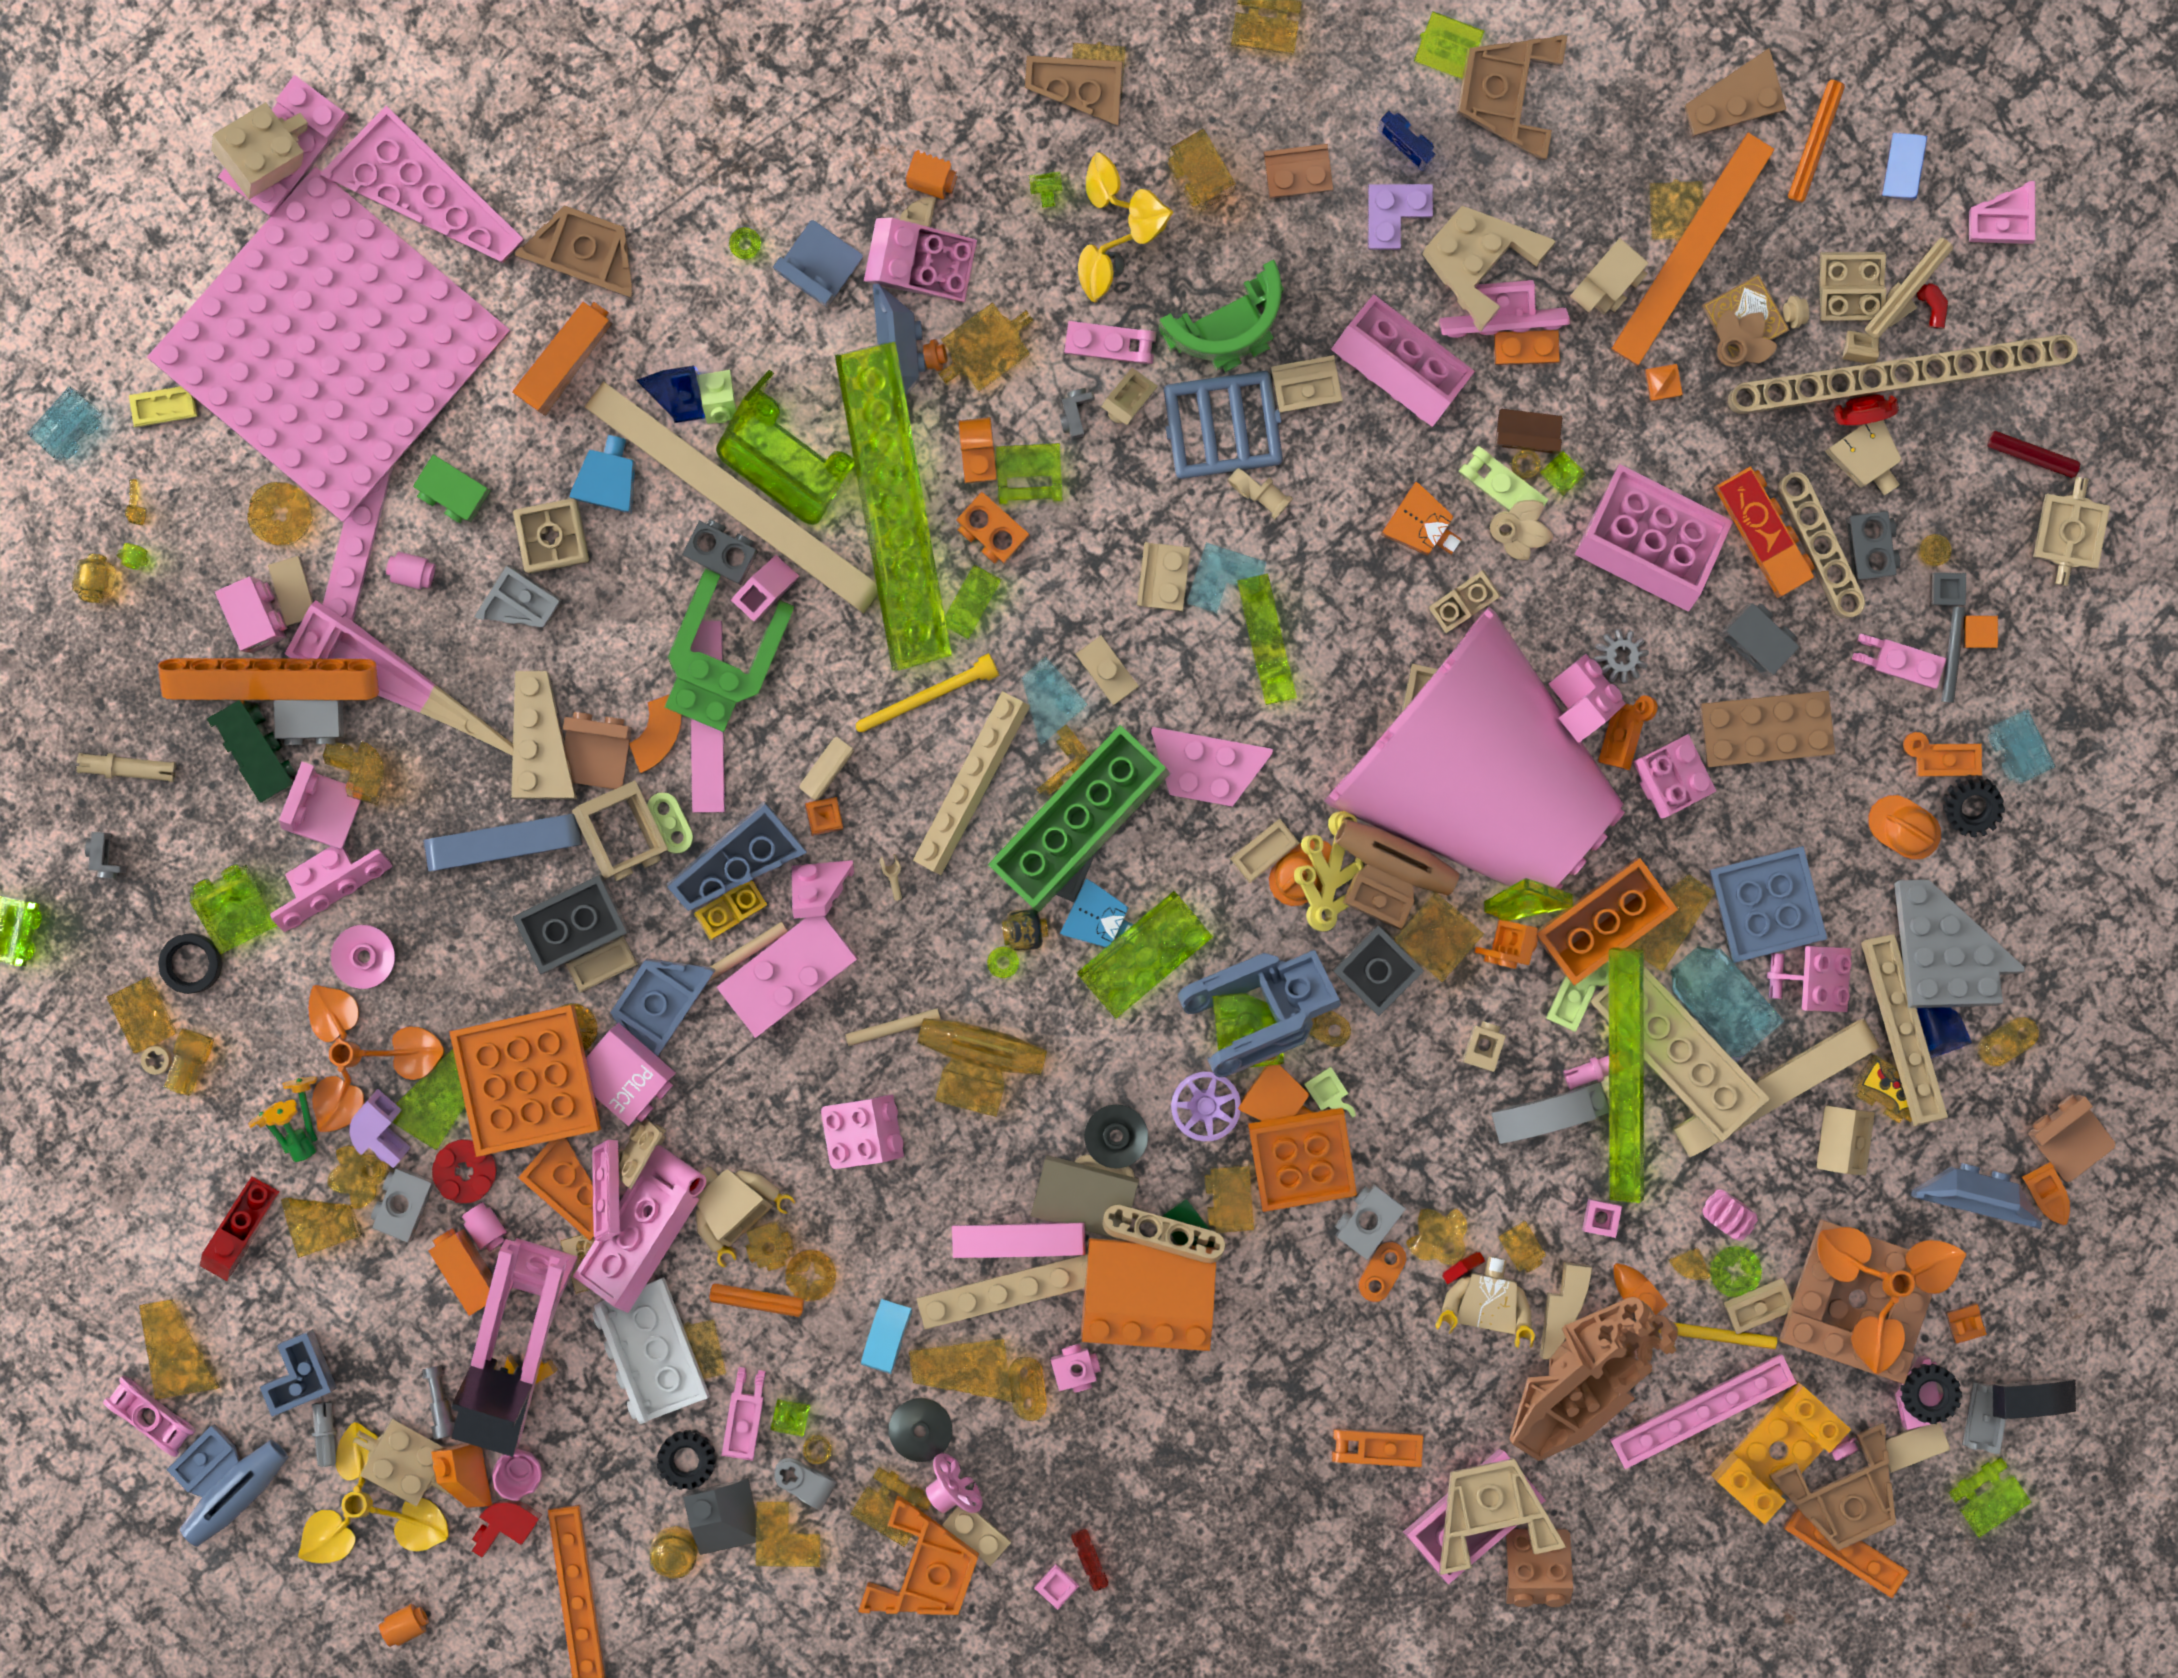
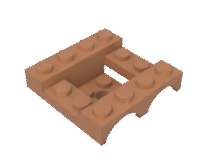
M1820 1219L1779 1341L1875 1374L1856 1354L1851 1341L1852 1331L1858 1321L1864 1317L1873 1316L1879 1319L1880 1312L1891 1300V1297L1884 1292L1882 1287L1883 1279L1859 1270L1855 1280L1841 1282L1832 1278L1825 1271L1817 1251L1818 1235L1822 1230L1841 1228L1842 1226ZM1866 1235L1870 1241L1872 1253L1870 1259L1863 1265L1886 1273L1893 1271H1906L1909 1273L1912 1271L1905 1259L1909 1249ZM1916 1284L1910 1295L1899 1297V1302L1891 1308L1888 1319L1898 1320L1904 1328L1905 1342L1903 1349L1896 1361L1887 1370L1880 1374H1875L1905 1384L1915 1355L1913 1350L1932 1294L1921 1291ZM1857 1289L1862 1290L1866 1295L1865 1303L1860 1307H1852L1849 1303L1850 1293Z

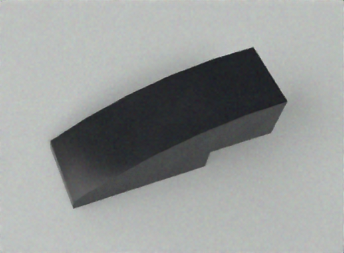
M2076 1379L1992 1384L1993 1417L2017 1419L2076 1412Z

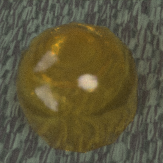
M678 1526L667 1527L661 1530L652 1540L649 1552L650 1563L661 1576L669 1579L683 1578L694 1569L698 1548L689 1530Z

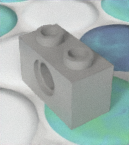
M402 1167L396 1168L394 1173L390 1171L382 1188L387 1191L383 1202L377 1201L371 1214V1219L375 1220L372 1228L407 1243L411 1241L434 1187V1181ZM396 1195H403L408 1199L409 1206L405 1212H400L394 1207L393 1201Z
M1375 1184L1370 1189L1364 1186L1354 1200L1358 1204L1351 1214L1345 1212L1335 1225L1338 1229V1232L1335 1234L1336 1237L1367 1260L1406 1210L1403 1205ZM1366 1211L1374 1212L1377 1216V1222L1371 1228H1363L1359 1224L1361 1214Z

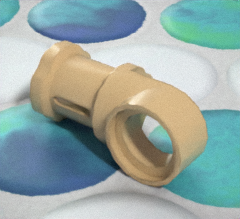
M1237 468L1227 479L1229 484L1245 498H1251L1254 502L1259 501L1272 513L1271 517L1274 520L1294 499L1290 495H1284L1277 489L1270 477L1260 486L1240 468Z

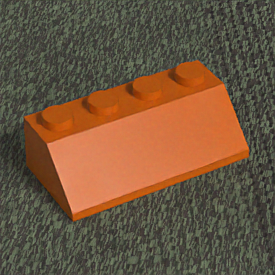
M1635 858L1540 927L1537 931V937L1552 960L1575 986L1678 909L1641 858Z

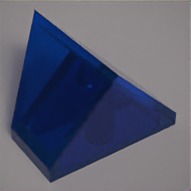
M695 365L662 370L636 380L674 419V423L705 418L701 400L699 371Z
M1951 1007L1916 1008L1931 1058L1972 1044L1960 1013Z

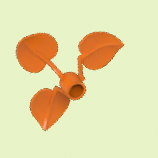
M320 985L312 987L308 1006L311 1028L315 1035L324 1042L336 1040L329 1049V1059L335 1066H338L337 1070L342 1073L345 1079L344 1081L340 1077L329 1076L321 1080L314 1089L312 1105L319 1132H332L350 1125L354 1115L364 1105L363 1090L357 1086L350 1085L351 1077L346 1070L347 1067L356 1066L363 1056H395L393 1060L395 1071L403 1078L409 1080L426 1077L443 1057L445 1049L441 1041L430 1031L412 1026L402 1028L393 1035L392 1044L394 1050H361L356 1043L345 1041L347 1039L346 1031L354 1028L359 1020V1006L355 998L343 990Z
M1841 1227L1822 1230L1818 1235L1817 1241L1820 1262L1832 1278L1841 1282H1851L1856 1279L1859 1270L1882 1278L1883 1290L1891 1297V1300L1880 1312L1879 1319L1873 1316L1864 1317L1858 1321L1852 1331L1851 1341L1856 1354L1875 1374H1880L1887 1370L1896 1361L1904 1346L1905 1332L1902 1324L1896 1319L1885 1320L1887 1313L1899 1302V1297L1910 1295L1914 1290L1915 1284L1925 1293L1939 1294L1944 1292L1955 1281L1961 1264L1966 1257V1253L1952 1244L1934 1240L1922 1241L1913 1245L1906 1254V1263L1912 1270L1911 1272L1893 1271L1886 1273L1863 1265L1870 1259L1872 1248L1867 1236L1858 1229Z

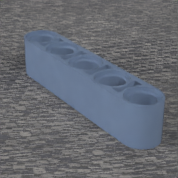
M574 814L425 839L423 843L428 872L579 846L582 845L580 827Z

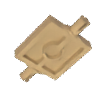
M2075 477L2073 495L2062 497L2045 494L2033 557L2049 560L2059 565L2055 582L2057 585L2069 586L2071 568L2080 566L2098 569L2110 506L2094 503L2085 498L2089 481L2087 478Z
M394 1419L390 1420L384 1433L376 1440L359 1430L356 1436L364 1439L367 1443L357 1437L354 1438L353 1443L369 1451L368 1461L359 1476L414 1506L418 1505L424 1492L431 1486L447 1495L449 1494L437 1484L431 1454L432 1451L443 1449L444 1447Z

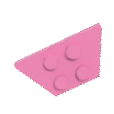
M1152 727L1151 730L1159 761L1171 773L1165 779L1169 795L1233 807L1273 752V749L1156 727Z

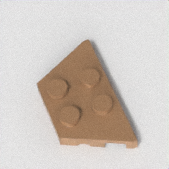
M564 205L553 215V218L547 224H544L535 232V235L523 247L516 250L515 256L628 298L633 296L626 229L623 226Z

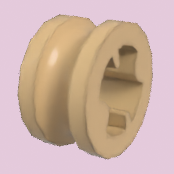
M163 1046L149 1047L141 1055V1065L149 1074L164 1073L172 1064L171 1053ZM153 1051H155L156 1055L164 1056V1061L160 1062L163 1065L160 1069L156 1065L151 1066L148 1059L153 1058L150 1055Z

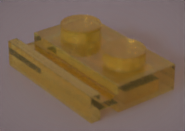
M150 976L106 997L134 1054L178 1034Z

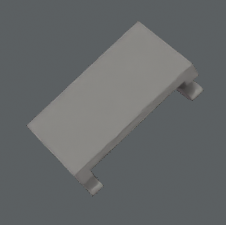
M1973 1382L1962 1445L1974 1450L1981 1449L1990 1453L2000 1454L2006 1419L1993 1417L1992 1385Z

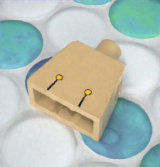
M1884 420L1863 424L1825 450L1827 455L1860 488L1874 480L1883 495H1886L1900 485L1890 471V468L1902 460Z

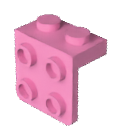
M893 1094L867 1100L828 1105L821 1109L828 1156L833 1169L883 1163L904 1157L903 1139L900 1135L897 1119L898 1110Z

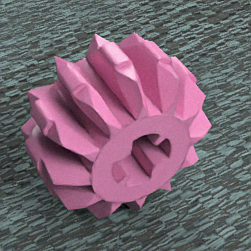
M1716 1190L1713 1195H1710L1702 1209L1704 1217L1709 1222L1737 1241H1743L1747 1235H1750L1758 1221L1755 1212L1724 1190Z

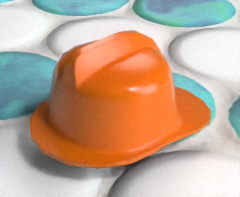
M1899 795L1883 797L1872 806L1868 815L1869 828L1873 836L1906 858L1912 860L1926 858L1939 846L1941 827L1938 820L1930 812L1907 798Z
M1313 840L1310 841V848L1312 850L1315 848ZM1323 841L1321 852L1328 864L1332 846L1328 842ZM1301 843L1274 865L1269 876V886L1274 897L1281 903L1289 906H1300L1308 902L1301 885L1296 883L1294 879V871L1297 867L1308 865L1314 868L1308 854L1302 850ZM1304 870L1302 873V877L1306 881L1308 875L1307 872ZM1316 872V879L1313 883L1320 893L1323 885Z

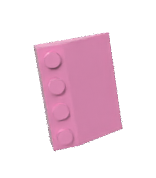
M1619 464L1574 555L1689 612L1703 591L1733 521Z

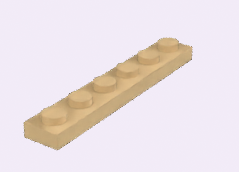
M1003 691L1001 692L913 861L942 875L1026 716L1030 705Z
M1895 934L1864 940L1861 945L1913 1125L1915 1127L1943 1121L1948 1118L1917 1009L1908 1008L1904 965Z
M1088 1253L917 1297L924 1330L1085 1288Z

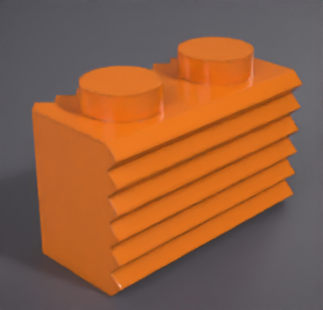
M917 150L914 152L905 180L908 188L944 200L946 193H953L958 176H956L957 171L952 170L949 160L945 162L943 158L939 160L937 156L933 158L931 154L926 155L925 152L920 153Z

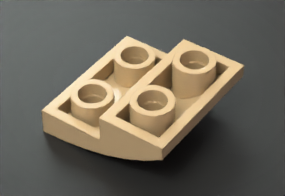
M1820 252L1819 290L1821 321L1872 320L1886 303L1885 252Z

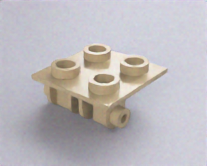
M645 1118L640 1123L637 1122L633 1126L629 1135L630 1141L626 1148L618 1153L619 1179L630 1189H632L655 1146L662 1145L666 1138L664 1135L666 1129L658 1124L654 1125L648 1118Z

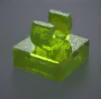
M1060 171L1029 175L1031 194H1041L1042 208L1055 206L1053 192L1063 191Z

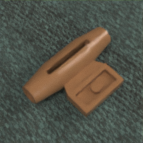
M1344 820L1337 831L1335 843L1367 864L1354 875L1343 904L1390 926L1403 929L1415 901L1413 886L1449 896L1458 883L1459 872L1429 851L1385 830Z

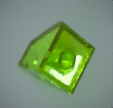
M1246 993L1212 996L1218 1051L1233 1045L1232 1042L1277 1023L1267 1002ZM1283 1053L1249 1068L1284 1064Z

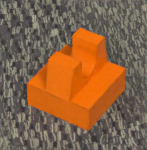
M1977 1303L1945 1312L1954 1343L1958 1344L1987 1335Z

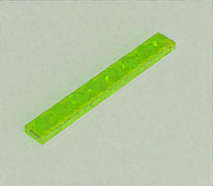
M1613 947L1609 949V1200L1641 1203L1644 1200V950Z

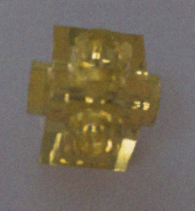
M779 1220L755 1227L746 1232L750 1244L745 1245L751 1263L757 1262L758 1268L766 1266L768 1271L786 1266L785 1260L791 1257L789 1250L794 1249V1245L789 1231H782ZM765 1243H772L775 1250L773 1252L768 1251L765 1248Z

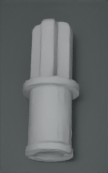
M332 1402L312 1404L315 1431L312 1433V1436H315L317 1465L320 1467L333 1466L336 1464L334 1435L337 1434V1431L333 1428Z

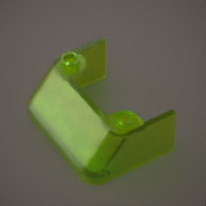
M768 370L743 397L716 446V452L721 461L801 521L814 525L819 523L855 476L872 445L866 443L854 458L841 451H834L827 459L823 458L776 423L780 416L779 406L772 397L764 393L774 375L771 370Z

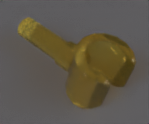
M130 479V500L125 510V516L130 523L143 525L146 519V508L137 506V479Z

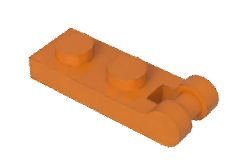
M1333 1429L1336 1449L1332 1451V1462L1422 1467L1423 1434ZM1349 1441H1358V1453L1348 1452Z

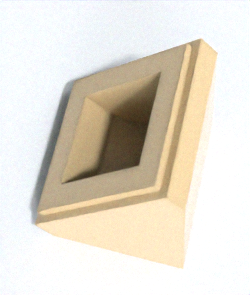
M1847 331L1842 359L1866 364L1875 363L1879 357V339H1874L1866 333Z

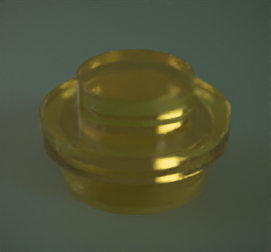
M1939 534L1925 537L1919 546L1921 559L1930 566H1940L1946 563L1952 552L1949 540Z

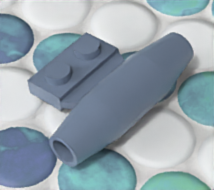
M215 1424L211 1425L166 1469L188 1493L202 1497L180 1527L183 1537L190 1544L198 1547L232 1523L268 1487L287 1461L288 1455L278 1443L270 1440L239 1461L236 1446Z

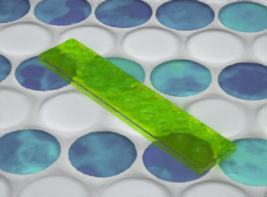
M885 342L836 354L835 361L892 670L900 671L952 656L896 342Z

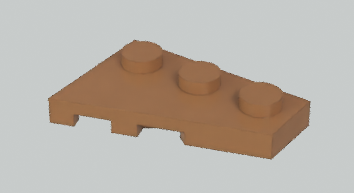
M1770 48L1685 104L1684 107L1693 137L1786 110Z
M1027 56L1025 88L1119 126L1123 61Z

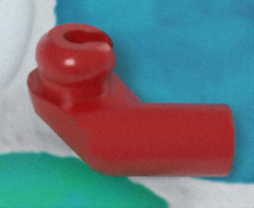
M1933 283L1924 284L1917 292V297L1921 301H1926L1931 307L1929 327L1945 329L1948 300L1937 285Z

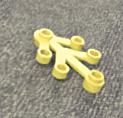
M1346 811L1333 813L1328 821L1331 833L1336 837L1337 831L1345 818L1346 820L1357 822L1354 815ZM1308 835L1302 839L1301 847L1308 854L1314 868L1308 865L1297 867L1294 871V879L1296 883L1301 885L1310 904L1306 913L1309 925L1320 932L1329 931L1337 922V914L1349 907L1343 904L1346 894L1333 901L1336 889L1353 879L1354 875L1364 866L1363 862L1356 857L1353 863L1341 870L1345 849L1335 843V837L1327 864L1321 852L1323 849L1322 838L1318 835ZM1311 840H1313L1315 843V848L1313 850L1310 848ZM1304 870L1307 872L1308 875L1306 881L1302 877V873ZM1316 872L1323 885L1321 895L1313 883L1316 879ZM1323 910L1325 911V921L1322 919Z

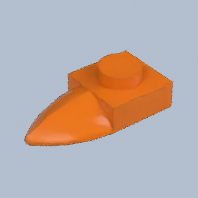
M2049 1162L2022 1178L2042 1213L2050 1220L2066 1225L2070 1215V1200L2054 1166Z
M1614 1264V1281L1623 1300L1636 1297L1646 1303L1655 1315L1669 1305L1642 1273L1624 1264Z

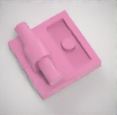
M1689 734L1632 761L1642 780L1640 785L1647 799L1652 800L1660 818H1666L1716 792Z

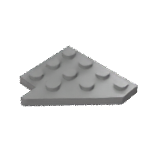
M1899 880L1895 882L1908 1008L2001 1005L2003 998L2000 975L2021 974L2025 971L2024 966L1930 880Z

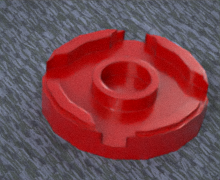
M1874 394L1852 398L1846 402L1847 407L1842 408V405L1838 404L1833 410L1837 424L1863 425L1882 421L1896 415L1899 411L1898 399L1893 395L1889 396V400H1885L1884 395Z

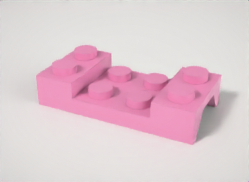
M296 75L291 78L276 98L277 103L272 111L278 119L282 117L284 121L301 113L308 122L307 131L297 137L299 139L298 145L304 151L302 165L294 173L249 200L270 217L299 185L349 118L344 111ZM224 168L218 178L248 199Z

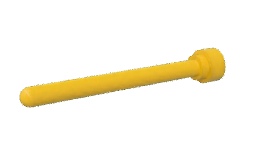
M990 653L979 657L978 662L973 663L974 667L858 720L855 728L858 732H865L979 678L981 681L986 678L990 681L1000 676Z

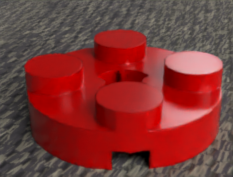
M460 1139L447 1144L437 1153L432 1166V1177L436 1188L444 1198L456 1203H472L483 1198L491 1190L497 1178V1163L493 1154L476 1157L472 1139ZM466 1162L467 1167L473 1168V1175H468L470 1177L469 1180H463L462 1176L456 1174V1168H460L459 1163Z

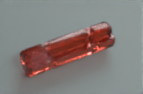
M1081 1529L1071 1535L1074 1546L1079 1549L1077 1553L1086 1575L1090 1576L1089 1582L1092 1590L1099 1591L1106 1588L1108 1580L1105 1572H1101L1102 1565L1093 1544L1090 1545L1091 1538L1088 1531Z

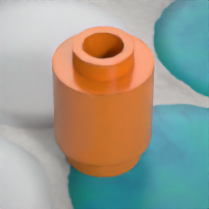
M411 1603L385 1617L384 1622L380 1623L378 1627L385 1643L389 1647L395 1644L400 1646L425 1633V1625L429 1623V1620L421 1606L416 1608Z

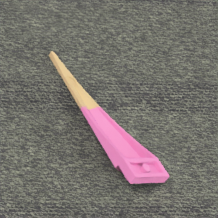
M316 600L310 605L285 655L290 658L374 660L377 667L378 696L445 723L513 756V744L348 617L339 616Z

